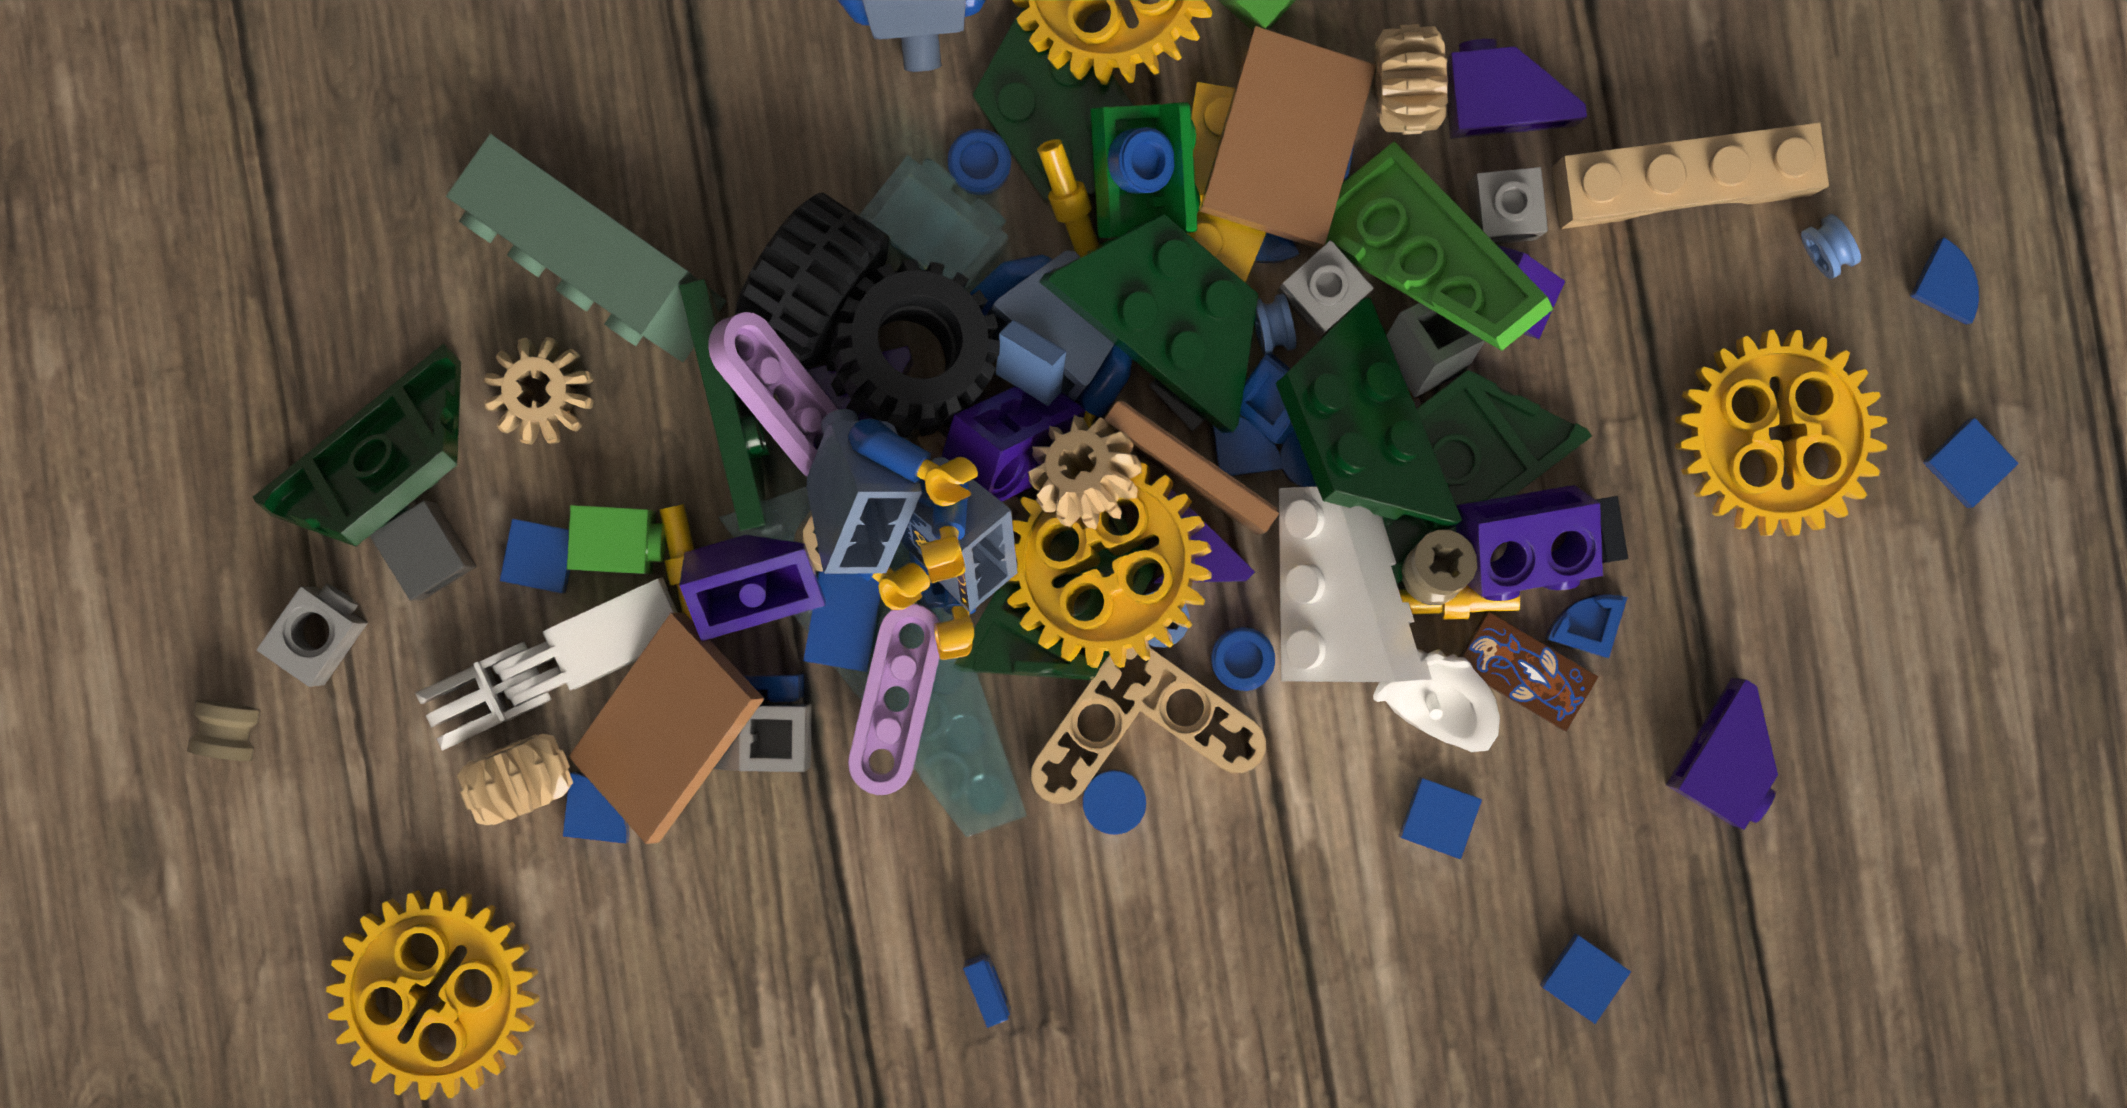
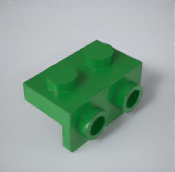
M1188 102L1158 105L1091 108L1098 238L1120 237L1127 233L1129 229L1142 222L1163 214L1186 233L1196 232L1200 195L1195 185L1193 149L1196 144V129L1191 120L1190 104ZM1144 127L1153 128L1163 133L1172 145L1175 165L1173 174L1169 182L1158 191L1138 194L1126 192L1114 182L1108 168L1110 146L1114 139L1125 130Z

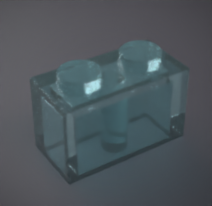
M907 155L859 216L890 236L889 244L909 260L917 259L918 267L921 270L925 271L930 262L933 261L945 265L942 275L953 279L956 273L960 272L970 279L964 287L969 293L1009 244L1008 235L1001 230L1007 221L980 198L977 197L970 205L951 189L956 184V179L927 157L920 165Z

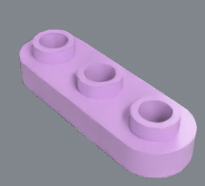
M743 312L721 320L714 326L709 337V353L715 368L804 475L808 476L817 450L814 448V441L819 448L823 438L821 421L830 412L838 410L837 407L765 319L754 313ZM774 393L777 395L779 399V404L773 397Z
M912 604L902 610H891L880 625L849 754V771L853 780L861 789L875 795L891 794L902 788L911 777L940 660L936 646L934 624L941 621L932 610L918 604ZM909 623L919 625L924 631V641L918 648H908L901 642L900 632ZM900 686L908 692L909 704L904 710L895 711L887 706L885 695L889 688ZM885 749L891 752L894 757V767L891 771L879 773L872 768L870 758L875 750Z

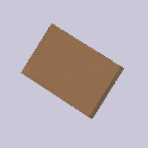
M1255 26L1251 31L1199 211L1317 249L1325 246L1376 65Z
M1116 401L1104 420L1113 427L1114 433L1121 431L1128 435L1133 443L1132 449L1255 535L1266 533L1279 515L1277 512L1278 508L1124 401Z
M670 613L568 757L645 844L659 843L763 702L764 698L709 639L705 641L700 640L695 624L685 613Z

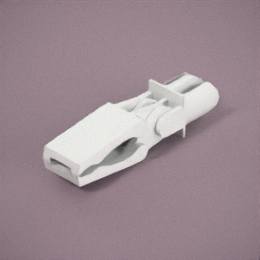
M663 577L543 631L546 639L544 643L530 649L527 648L525 642L519 643L480 662L473 663L474 666L416 692L419 703L424 704L449 694L475 680L480 688L427 714L426 718L431 728L486 703L491 713L470 721L437 738L441 750L443 751L549 702L552 699L547 692L565 683L569 690H575L637 661L669 614L678 613ZM555 658L558 666L539 674L537 667ZM490 667H493L495 673L499 674L502 680L501 683L497 684ZM503 692H505L507 699L511 700L514 708L509 710L502 695Z

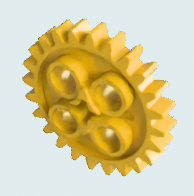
M1012 0L1017 7L1027 8L1016 20L1024 31L1035 30L1029 42L1038 53L1050 48L1047 59L1056 69L1061 68L1071 59L1070 71L1078 80H1082L1087 75L1091 66H1094L1095 75L1102 85L1108 84L1114 68H1119L1127 82L1133 83L1136 75V64L1142 62L1145 63L1154 75L1158 74L1159 63L1157 55L1164 51L1178 61L1182 56L1175 41L1180 36L1194 41H1198L1200 38L1190 22L1192 17L1211 18L1212 11L1204 0H1161L1154 4H1144L1141 0H1129L1139 20L1138 26L1132 29L1126 23L1118 0ZM1099 10L1111 12L1110 20L1103 29L1094 33L1084 32L1085 21L1092 13Z
M1768 330L1762 332L1760 350H1758L1754 341L1749 336L1742 337L1736 340L1738 358L1725 348L1713 353L1720 369L1719 372L1705 366L1696 370V376L1705 386L1703 391L1694 389L1683 391L1682 397L1696 408L1694 413L1675 418L1676 423L1692 429L1691 437L1675 443V449L1693 451L1695 460L1684 466L1681 472L1683 475L1701 473L1705 479L1693 493L1696 498L1713 493L1719 496L1713 507V515L1722 516L1733 508L1737 509L1734 528L1746 529L1755 517H1758V529L1761 536H1772L1779 520L1786 536H1797L1800 534L1803 517L1812 530L1824 529V509L1836 518L1847 516L1848 510L1842 497L1845 495L1855 500L1864 499L1867 493L1857 481L1858 477H1874L1880 474V470L1866 460L1868 453L1887 450L1885 443L1870 438L1871 429L1881 427L1887 423V418L1869 415L1867 410L1868 406L1875 403L1881 397L1880 392L1861 394L1858 386L1865 379L1868 371L1862 369L1847 374L1843 370L1850 355V352L1847 350L1837 352L1830 358L1825 357L1827 338L1823 336L1814 339L1807 349H1804L1801 330L1789 332L1783 346L1780 345L1775 330ZM1772 377H1776L1780 383L1777 402L1769 384ZM1803 381L1813 384L1819 390L1821 396L1820 407L1813 415L1803 412L1798 407L1795 399L1796 390ZM1740 388L1750 391L1758 402V413L1750 423L1738 419L1732 409V398ZM1777 425L1790 427L1792 439L1783 442L1771 440L1769 428ZM1812 444L1820 446L1826 452L1829 460L1828 469L1820 479L1811 476L1806 471L1803 463L1804 454ZM1748 451L1758 454L1764 460L1766 466L1765 477L1757 486L1746 483L1740 473V462ZM1784 464L1792 482L1789 490L1784 489L1781 483Z
M1141 462L1142 473L1130 479L1138 489L1137 498H1119L1117 501L1119 506L1132 505L1138 508V524L1133 531L1126 535L1118 536L1110 533L1108 527L1110 515L1106 510L1100 513L1096 530L1088 528L1082 521L1081 516L1071 527L1060 523L1056 517V511L1051 513L1045 512L1038 502L1026 497H1022L1020 501L1031 514L1028 521L1012 520L1013 531L1020 535L1021 538L1019 544H1015L1018 573L1008 583L1020 584L1021 589L1013 593L1007 599V602L1013 608L1030 607V610L1019 623L1022 628L1029 631L1045 625L1038 642L1044 648L1049 649L1061 638L1064 639L1061 657L1071 662L1078 655L1081 648H1085L1087 665L1092 668H1098L1104 651H1109L1114 664L1122 668L1125 667L1127 649L1132 647L1142 659L1147 661L1150 659L1148 641L1156 637L1169 648L1174 645L1167 629L1172 622L1186 628L1192 626L1191 621L1182 611L1185 603L1193 605H1204L1205 599L1191 588L1193 581L1208 580L1212 576L1208 569L1195 564V558L1212 552L1211 546L1208 542L1191 539V536L1199 532L1205 526V523L1200 516L1181 517L1192 503L1186 493L1167 500L1173 486V481L1167 475L1159 478L1152 486L1148 485L1150 468L1145 463ZM1062 531H1076L1079 537V547L1075 555L1066 561H1053L1049 550L1053 538ZM1156 536L1159 538V544L1152 549L1137 551L1115 559L1112 562L1114 573L1108 577L1098 569H1092L1074 578L1062 588L1057 589L1053 585L1054 580L1062 575L1078 573L1097 566L1100 563L1098 552L1105 548L1114 556H1120L1138 547L1150 537ZM1149 563L1161 565L1164 579L1159 590L1149 595L1136 594L1132 582L1138 568ZM1088 589L1100 590L1104 598V605L1100 614L1093 620H1078L1074 613V603L1078 595Z
M439 889L434 891L430 905L427 906L420 891L416 890L407 894L406 912L392 898L382 903L385 922L372 913L360 918L362 927L368 935L367 937L361 934L350 933L343 938L342 941L347 948L354 953L353 957L340 956L332 960L331 966L345 974L346 977L345 980L332 983L326 987V992L334 996L343 997L344 1005L328 1013V1019L347 1020L349 1029L344 1031L336 1039L337 1044H347L356 1041L360 1046V1049L350 1062L353 1067L364 1063L368 1059L376 1063L370 1080L372 1083H377L389 1073L395 1075L394 1094L401 1095L411 1085L412 1081L418 1082V1092L421 1100H427L433 1095L437 1082H440L447 1098H453L460 1091V1077H463L466 1083L473 1090H476L484 1084V1074L481 1066L495 1075L500 1074L506 1068L499 1050L516 1056L523 1049L524 1046L512 1032L529 1031L534 1027L535 1022L522 1014L520 1010L521 1008L532 1006L539 1001L540 995L522 990V983L536 976L538 970L530 967L519 968L517 959L523 956L530 947L528 943L510 947L506 942V939L516 926L513 922L504 924L498 929L490 925L496 909L494 905H489L477 915L471 913L472 894L466 893L462 895L454 907H449L446 889ZM416 933H424L435 940L438 946V958L434 965L422 964L414 958L411 951V942ZM459 945L465 946L467 949L465 958L439 991L438 996L443 1001L424 1013L408 1042L402 1041L400 1038L401 1031L428 996L429 992L425 986L443 974L456 948ZM468 969L481 970L490 978L492 993L488 1000H477L466 992L464 976ZM380 987L391 988L400 995L402 1012L399 1018H389L378 1010L376 994ZM432 1023H443L453 1030L456 1036V1047L453 1053L439 1052L431 1045L429 1029Z

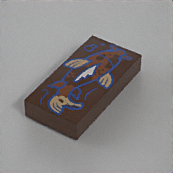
M1485 612L1459 656L1466 658L1471 663L1473 669L1490 688L1562 731L1568 730L1598 679L1597 675L1490 612Z

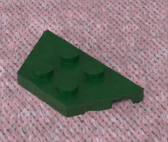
M1021 8L1016 18L1027 8ZM1015 18L975 89L973 99L997 135L1003 139L1009 148L1010 154L1044 203L1050 202L1048 194L1052 188L1037 148L1044 142L1053 139H1060L1062 141L1076 181L1084 183L1088 195L1096 194L1090 109L1134 105L1113 75L1107 85H1102L1095 75L1094 66H1091L1087 75L1082 80L1076 79L1070 71L1071 59L1064 66L1056 69L1047 59L1050 48L1038 53L1029 42L1035 30L1024 31Z
M1165 214L1154 216L1129 229L1122 236L1108 240L1087 251V254L1060 268H1055L1042 276L1039 283L1222 433L1235 431L1239 424L1259 294Z
M702 279L679 285L740 531L765 526L767 523L764 470L760 457L770 454L766 430L754 414H749L748 407L717 371L711 360L709 337L714 326L722 319L706 280Z
M1371 298L1362 299L1275 384L1322 501L1348 508L1361 506L1370 510L1375 515L1394 520L1406 514L1431 521V529L1450 530L1461 522L1462 518Z
M443 343L253 496L254 501L270 516L355 547L457 466L461 361Z
M1470 370L1462 373L1417 408L1419 417L1456 505L1517 494L1591 438V433L1587 428L1577 423L1572 424L1540 408L1541 405L1520 395H1514L1498 387L1496 383ZM1403 514L1397 520L1382 516L1396 560V564L1391 567L1397 584L1402 581L1401 568L1405 557L1427 534L1436 531L1431 529V521ZM1456 525L1450 530L1456 532Z
M1122 514L1121 519L1109 517L1108 527L1112 535L1122 536L1130 533L1127 528V521ZM1070 530L1062 531L1053 538L1049 549L1053 561H1066L1075 555L1079 547L1077 532ZM1141 544L1125 554L1114 556L1105 548L1098 552L1100 563L1097 566L1078 573L1062 575L1054 580L1053 585L1057 589L1062 588L1074 578L1092 569H1098L1108 577L1114 573L1112 562L1115 559L1146 549ZM1149 563L1138 568L1132 582L1136 594H1143L1158 568L1156 564ZM1006 582L995 592L975 626L971 652L967 656L957 658L952 666L961 672L1093 680L1109 651H1104L1098 668H1092L1087 665L1085 648H1081L1078 655L1071 662L1062 658L1061 650L1064 640L1062 638L1049 649L1041 646L1038 642L1045 625L1029 631L1022 628L1019 623L1030 610V607L1013 608L1008 604L1007 599L1021 589L1020 584ZM1088 589L1078 595L1074 603V613L1078 620H1093L1100 614L1104 605L1102 592L1098 589Z

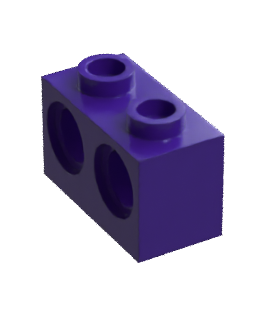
M1015 386L954 414L941 457H945L949 461L957 457H964L970 460L978 471L977 477L973 480L1002 502L1032 487L1029 482L1028 472L1040 466L1032 455V447H1050L1053 441L1049 436V426L1059 428L1063 434L1070 432L1074 415L1084 418L1086 410L1062 392L1047 406Z
M1575 485L1456 505L1462 521L1456 525V533L1463 535L1472 544L1477 555V570L1468 586L1487 600H1511L1517 598L1522 590L1538 587L1550 590H1568L1579 586L1580 580L1603 576L1600 502ZM1567 531L1564 543L1558 549L1551 551L1554 540L1561 533ZM1507 542L1504 554L1496 561L1490 562L1491 555L1496 547Z

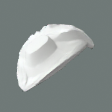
M1417 649L1420 661L1427 660L1432 680L1379 682L1373 695L1375 701H1386L1392 710L1406 722L1441 741L1470 752L1488 751L1498 736L1500 715L1496 699L1487 683L1473 669L1471 663L1466 658L1457 657L1455 654L1446 657L1439 649L1430 653Z

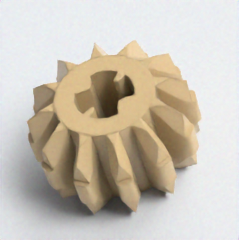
M1419 24L1399 25V28L1383 29L1375 43L1376 55L1374 56V64L1376 65L1374 75L1375 99L1377 102V116L1381 126L1386 132H1402V135L1422 134V131L1437 130L1446 117V104L1448 103L1447 59H1445V43L1442 40V35L1435 26L1420 27Z
M546 337L538 355L530 339H519L517 346L520 356L519 361L505 351H500L496 355L498 363L507 369L504 377L494 373H487L485 375L484 383L495 388H501L502 392L500 395L492 396L485 400V407L489 411L508 409L499 420L497 427L501 432L509 433L521 424L519 435L520 442L532 445L537 439L540 427L547 443H559L561 434L558 421H561L565 427L575 432L582 427L580 420L570 412L573 405L583 409H591L593 407V399L585 395L576 394V388L587 386L593 382L592 373L577 371L569 374L578 364L581 356L577 351L569 349L557 358L559 350L558 341L553 338ZM546 376H548L551 381L546 385L545 390L551 398L546 404L532 401V406H530L528 401L531 399L533 392L527 385L533 378L545 382Z
M1074 415L1070 432L1065 434L1059 428L1049 426V436L1053 443L1050 447H1032V455L1040 466L1028 472L1029 482L1034 489L1040 490L1036 501L1041 508L1049 513L1056 511L1057 519L1062 525L1071 527L1081 516L1082 521L1088 528L1096 530L1099 515L1105 510L1111 517L1121 519L1122 511L1117 501L1119 498H1137L1138 489L1130 479L1142 473L1141 463L1137 456L1130 454L1133 450V443L1128 435L1121 431L1114 433L1113 427L1101 417L1089 428L1082 417Z
M543 733L535 734L526 739H520L481 755V757L464 765L457 775L462 787L460 793L467 810L471 809L476 823L484 825H496L550 804L551 801L563 797L573 784L568 771L570 765L564 750L559 749L554 735Z

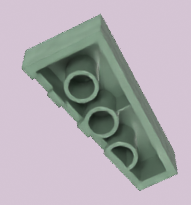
M489 134L446 195L448 199L465 210L459 222L489 243L493 241L497 234L511 242L513 246L507 256L535 276L539 277L545 268L552 271L562 279L555 290L586 312L594 302L611 314L604 325L634 346H637L644 336L684 363L693 350L694 344L679 285L698 281L699 279L495 136ZM709 288L719 312L727 301Z

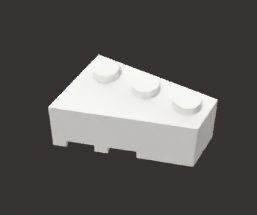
M1317 487L1279 488L1281 681L1407 682L1432 680L1427 660L1420 661L1409 624L1414 622L1409 602L1402 603L1391 566L1396 564V560L1382 516L1375 515L1370 510L1361 506L1348 508L1324 502Z

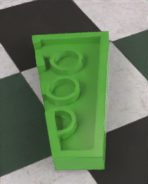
M1395 141L1343 182L1325 245L1331 240L1351 263L1501 351L1553 310L1544 292Z

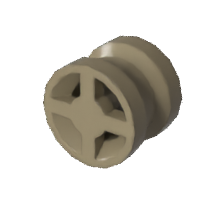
M1436 530L1427 534L1405 557L1401 568L1402 581L1407 592L1417 601L1427 605H1442L1451 601L1474 578L1477 570V555L1472 544L1463 535L1452 530ZM1434 557H1439V558H1442V559H1445V560H1443L1442 562H1440V561L1434 560Z
M195 700L193 713L199 722L197 733L189 738L187 751L192 754L218 759L252 761L254 747L249 741L251 728L259 723L261 710L233 703Z

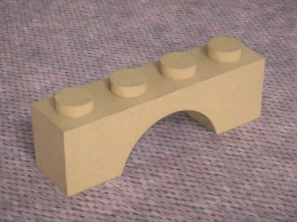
M1821 122L1567 155L1552 166L1560 229L1619 222L1643 215L1695 206L1724 203H1744L1749 205L1810 197L1829 187Z

